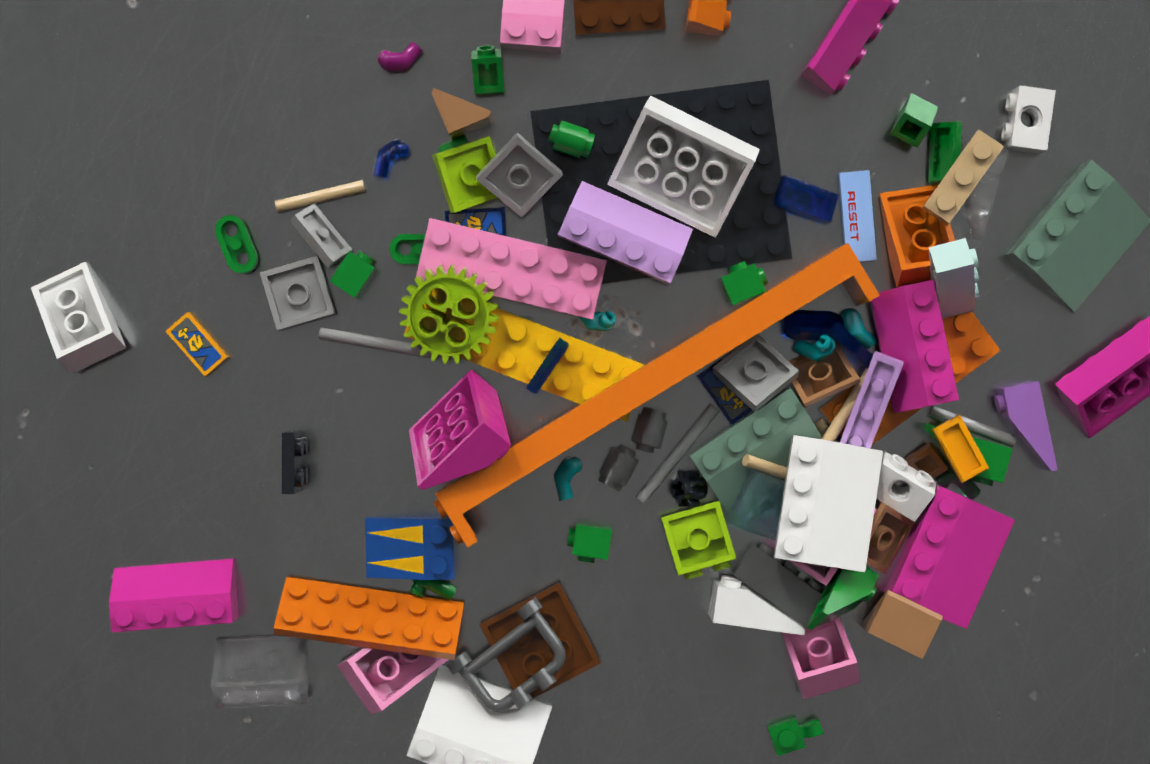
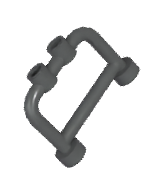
M536 597L516 611L524 622L474 660L464 651L455 660L446 665L453 675L459 672L479 701L487 709L494 712L505 711L514 705L518 709L523 707L533 699L530 695L532 691L538 687L541 691H544L557 681L553 675L564 665L566 659L565 648L539 612L543 606ZM536 628L553 650V660L500 700L494 699L475 673Z

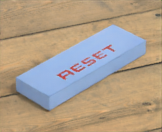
M870 170L838 173L844 244L849 243L859 262L876 261Z

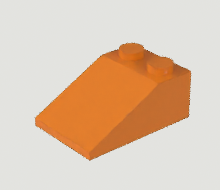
M938 184L885 192L879 195L889 262L896 287L930 281L929 247L955 241L950 223L946 226L922 209Z

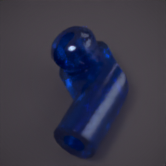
M395 139L381 147L377 152L372 175L387 179L390 162L397 157L406 158L409 153L408 144Z

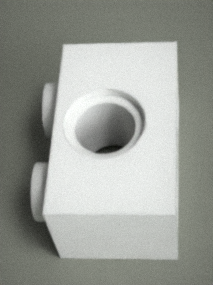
M1019 85L1012 90V93H1008L1005 105L1006 111H1009L1008 123H1004L1001 133V140L1005 141L1004 149L1035 154L1047 151L1056 90ZM1022 112L1031 115L1033 120L1031 127L1022 124Z
M884 451L876 499L915 522L935 496L936 482L927 472L923 470L917 471L909 466L902 457L895 454L891 455ZM903 481L906 482L908 486L899 487L895 484V482Z

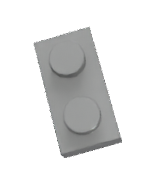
M315 203L291 218V224L327 268L344 258L349 251H352L351 247Z

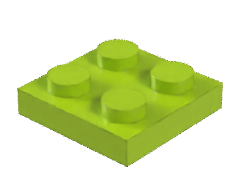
M490 136L432 155L450 213L498 198L476 180V175L496 155Z

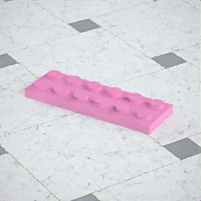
M429 218L416 277L419 275L426 279L425 271L427 269H430L436 275L439 265H442L445 273H448L449 267L454 265L458 274L466 267V277L470 278L473 274L477 273L478 276L475 281L477 284L484 281L487 282L483 289L484 293L494 292L493 296L593 319L607 260Z

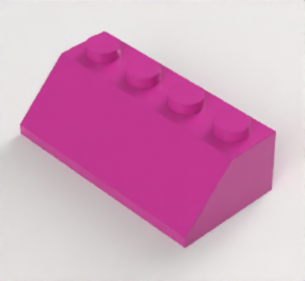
M849 0L800 76L829 95L836 89L841 92L851 77L846 72L852 63L858 66L867 52L863 48L868 38L874 41L883 27L879 21L884 13L890 16L900 0Z
M934 280L879 292L880 296L870 301L880 351L885 355L904 361L890 397L893 413L959 400Z
M1150 316L1138 322L1121 337L1114 339L1106 348L1096 355L1089 357L1085 363L1071 373L1064 375L1055 384L1061 401L1089 439L1150 396Z
M234 558L114 568L109 598L111 633L233 623L239 618Z

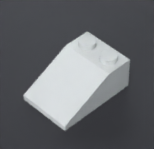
M86 262L31 287L56 358L71 374L126 348L118 325Z
M721 575V580L713 579L708 612L713 623L797 635L805 634V629L800 623L746 586L742 581H739V578Z

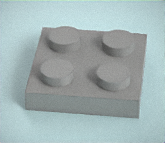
M516 133L476 175V180L522 218L563 174L555 164L519 133Z
M318 256L260 272L277 331L336 314Z
M757 334L713 367L712 373L756 412L798 377L799 370Z

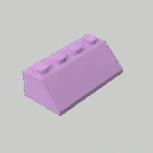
M582 181L559 230L558 237L669 285L682 259L693 229Z

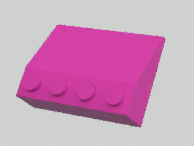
M472 369L409 429L417 486L421 490L489 467L495 460L502 459L511 446L497 390Z
M936 485L935 496L916 519L884 593L887 590L897 593L942 615L943 620L967 629L1015 520L951 490Z

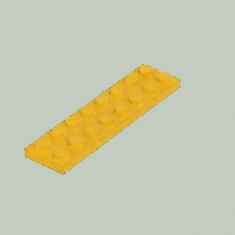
M441 288L432 290V296L436 301H446L447 295ZM465 298L461 300V307L464 311H475L476 306L471 299ZM428 304L423 305L425 309L438 311ZM450 308L443 312L446 314L445 319L448 321L455 317L452 315V309ZM499 308L491 311V314L499 316V319L496 322L489 323L496 328L495 333H486L491 339L490 343L484 344L480 342L483 348L480 354L471 349L473 357L470 360L464 354H461L462 359L578 404L583 403L644 365ZM428 316L423 318V325L426 329H437V323L434 318ZM460 318L468 324L474 325L473 320ZM409 326L406 327L404 334L409 330ZM453 327L451 329L453 338L460 341L466 339V333L462 328ZM631 411L619 418V420L628 422Z

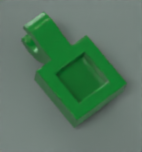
M795 716L768 725L777 756L805 748L804 738H812L824 734L818 718L798 725Z

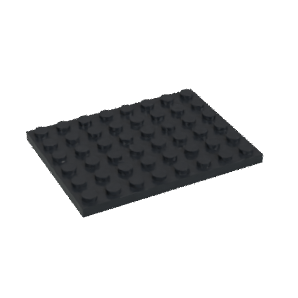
M769 80L530 111L535 148L555 164L563 174L542 196L548 246L607 260L601 284L652 277L558 237L559 230L582 181L693 229L675 275L729 268L743 261L747 265H751L754 263L760 264L792 259L786 206L778 202L783 183ZM650 96L760 149L756 161L716 238L607 185L643 107ZM561 120L589 129V133L595 134L588 158L583 156L577 158L553 150V143L548 142L553 125L559 126Z

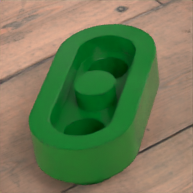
M226 215L220 218L215 226V235L229 268L240 274L252 272L258 264V254L246 224L242 219L233 215ZM230 226L237 228L235 236L230 237L227 230ZM246 253L248 255V262L242 265L239 262V256Z
M400 234L391 241L389 247L391 257L399 264L419 265L426 234ZM404 244H408L411 247V252L408 255H402L400 252V248Z

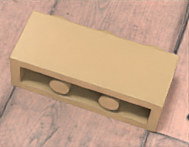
M978 129L922 209L948 226L1004 146Z

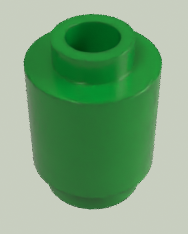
M561 120L559 126L553 125L548 142L553 143V150L580 158V156L588 158L595 134L589 133V129Z

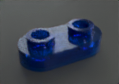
M796 310L784 317L782 329L786 336L795 340L818 341L821 335H828L836 340L842 335L844 320L839 314L832 311Z

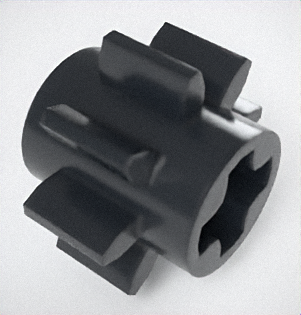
M679 471V478L672 480L670 491L672 497L679 501V507L700 506L699 499L706 498L708 492L705 479L699 477V471Z

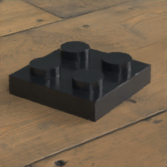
M303 430L282 432V494H296L303 490V485L308 483V468L303 467V455L308 453V438L303 437Z

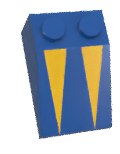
M441 516L366 517V578L454 580L456 577V540L449 530V527L453 525L449 516L444 518Z

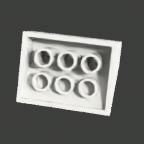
M650 96L643 107L607 185L716 238L756 161L760 149Z
M793 435L773 557L865 572L883 451Z
M441 665L406 756L427 764H533L552 705L532 699L520 709L514 705L505 711L494 712L487 709L479 701L459 672L453 675L448 667ZM479 679L489 694L496 700H500L512 692V690Z

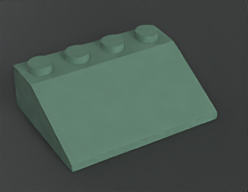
M1093 160L1081 163L1007 251L1005 256L1074 313L1148 226L1150 218L1111 175Z
M791 388L783 389L756 412L752 410L688 454L738 529L782 500L785 479L743 466V457L749 454L787 467L793 435L822 439L818 429Z

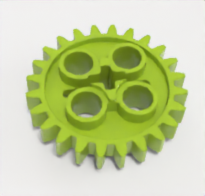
M439 265L436 275L430 269H427L425 271L426 280L418 275L415 278L418 287L409 285L406 288L412 296L405 295L401 298V301L408 305V307H402L399 310V313L407 315V318L400 322L401 326H409V330L404 334V337L413 336L415 338L411 347L413 348L420 344L422 346L421 356L426 354L427 351L432 352L431 361L433 362L438 355H442L444 364H447L450 356H453L454 361L458 364L461 361V354H464L470 360L473 357L471 349L480 354L483 350L480 342L489 344L491 341L486 333L493 334L496 331V328L489 324L499 319V316L491 314V311L495 310L498 304L489 303L488 301L494 295V292L484 293L483 289L487 282L484 281L477 284L475 282L478 276L477 273L473 274L470 278L466 277V267L459 274L456 273L454 265L449 267L448 273H445L442 265ZM435 288L444 290L447 295L446 301H436L432 296V290ZM465 298L471 299L475 303V311H464L461 307V300ZM428 304L438 311L425 309L423 305ZM447 308L452 309V315L455 316L450 321L445 319L446 314L443 313ZM427 316L434 318L437 323V329H426L423 325V318ZM460 318L473 320L474 325H470ZM453 327L462 328L466 333V339L456 340L451 334V329Z

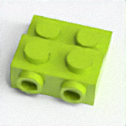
M719 501L661 517L678 576L684 575L685 580L702 576L701 569L713 566L715 572L732 567L730 561L737 558Z

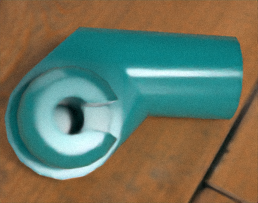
M854 308L844 309L840 314V320L843 323L845 333L866 349L873 347L876 337L865 329L861 314Z
M611 311L594 312L593 319L578 316L589 330L608 331L616 323V316Z
M828 335L819 336L820 340L814 344L799 339L794 346V351L813 361L820 362L834 352L835 341Z
M576 457L564 459L554 473L559 501L574 498L570 481L576 473L582 470V463Z

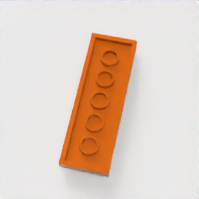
M972 311L942 319L955 383L1001 351ZM854 386L843 390L818 408L829 424L834 420ZM890 399L872 445L922 408L893 413ZM847 422L845 423L844 427L838 435L840 439L842 438Z
M286 577L273 629L274 635L455 660L464 602L424 596L420 598L417 595Z

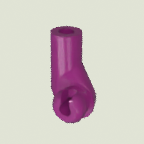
M412 41L402 53L389 52L388 50L381 51L377 61L382 69L386 71L403 72L414 63L423 50Z

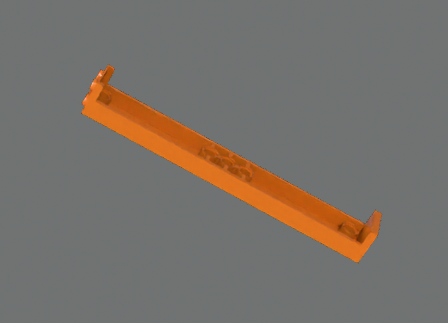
M846 243L510 446L506 455L500 460H495L489 467L461 476L436 491L437 499L433 503L442 518L447 515L453 523L449 530L457 543L461 544L464 542L468 548L477 542V538L463 513L840 283L843 284L856 306L870 302L880 295L849 243Z

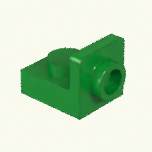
M492 45L477 47V50L471 51L474 94L505 92L501 49H495Z

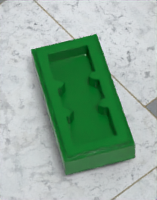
M962 122L932 123L930 130L928 183L940 184L960 156Z

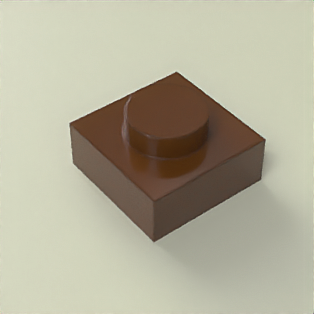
M931 442L906 457V462L909 466L917 471L923 470L927 472L933 479L948 470L949 464Z

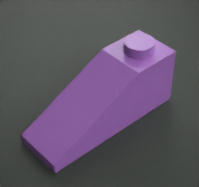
M1028 381L996 388L998 395L994 397L997 412L1002 413L1003 419L1044 470H1058L1039 381Z

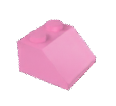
M840 617L813 630L806 629L803 626L805 629L804 635L782 632L793 674L803 700L861 683L858 663Z

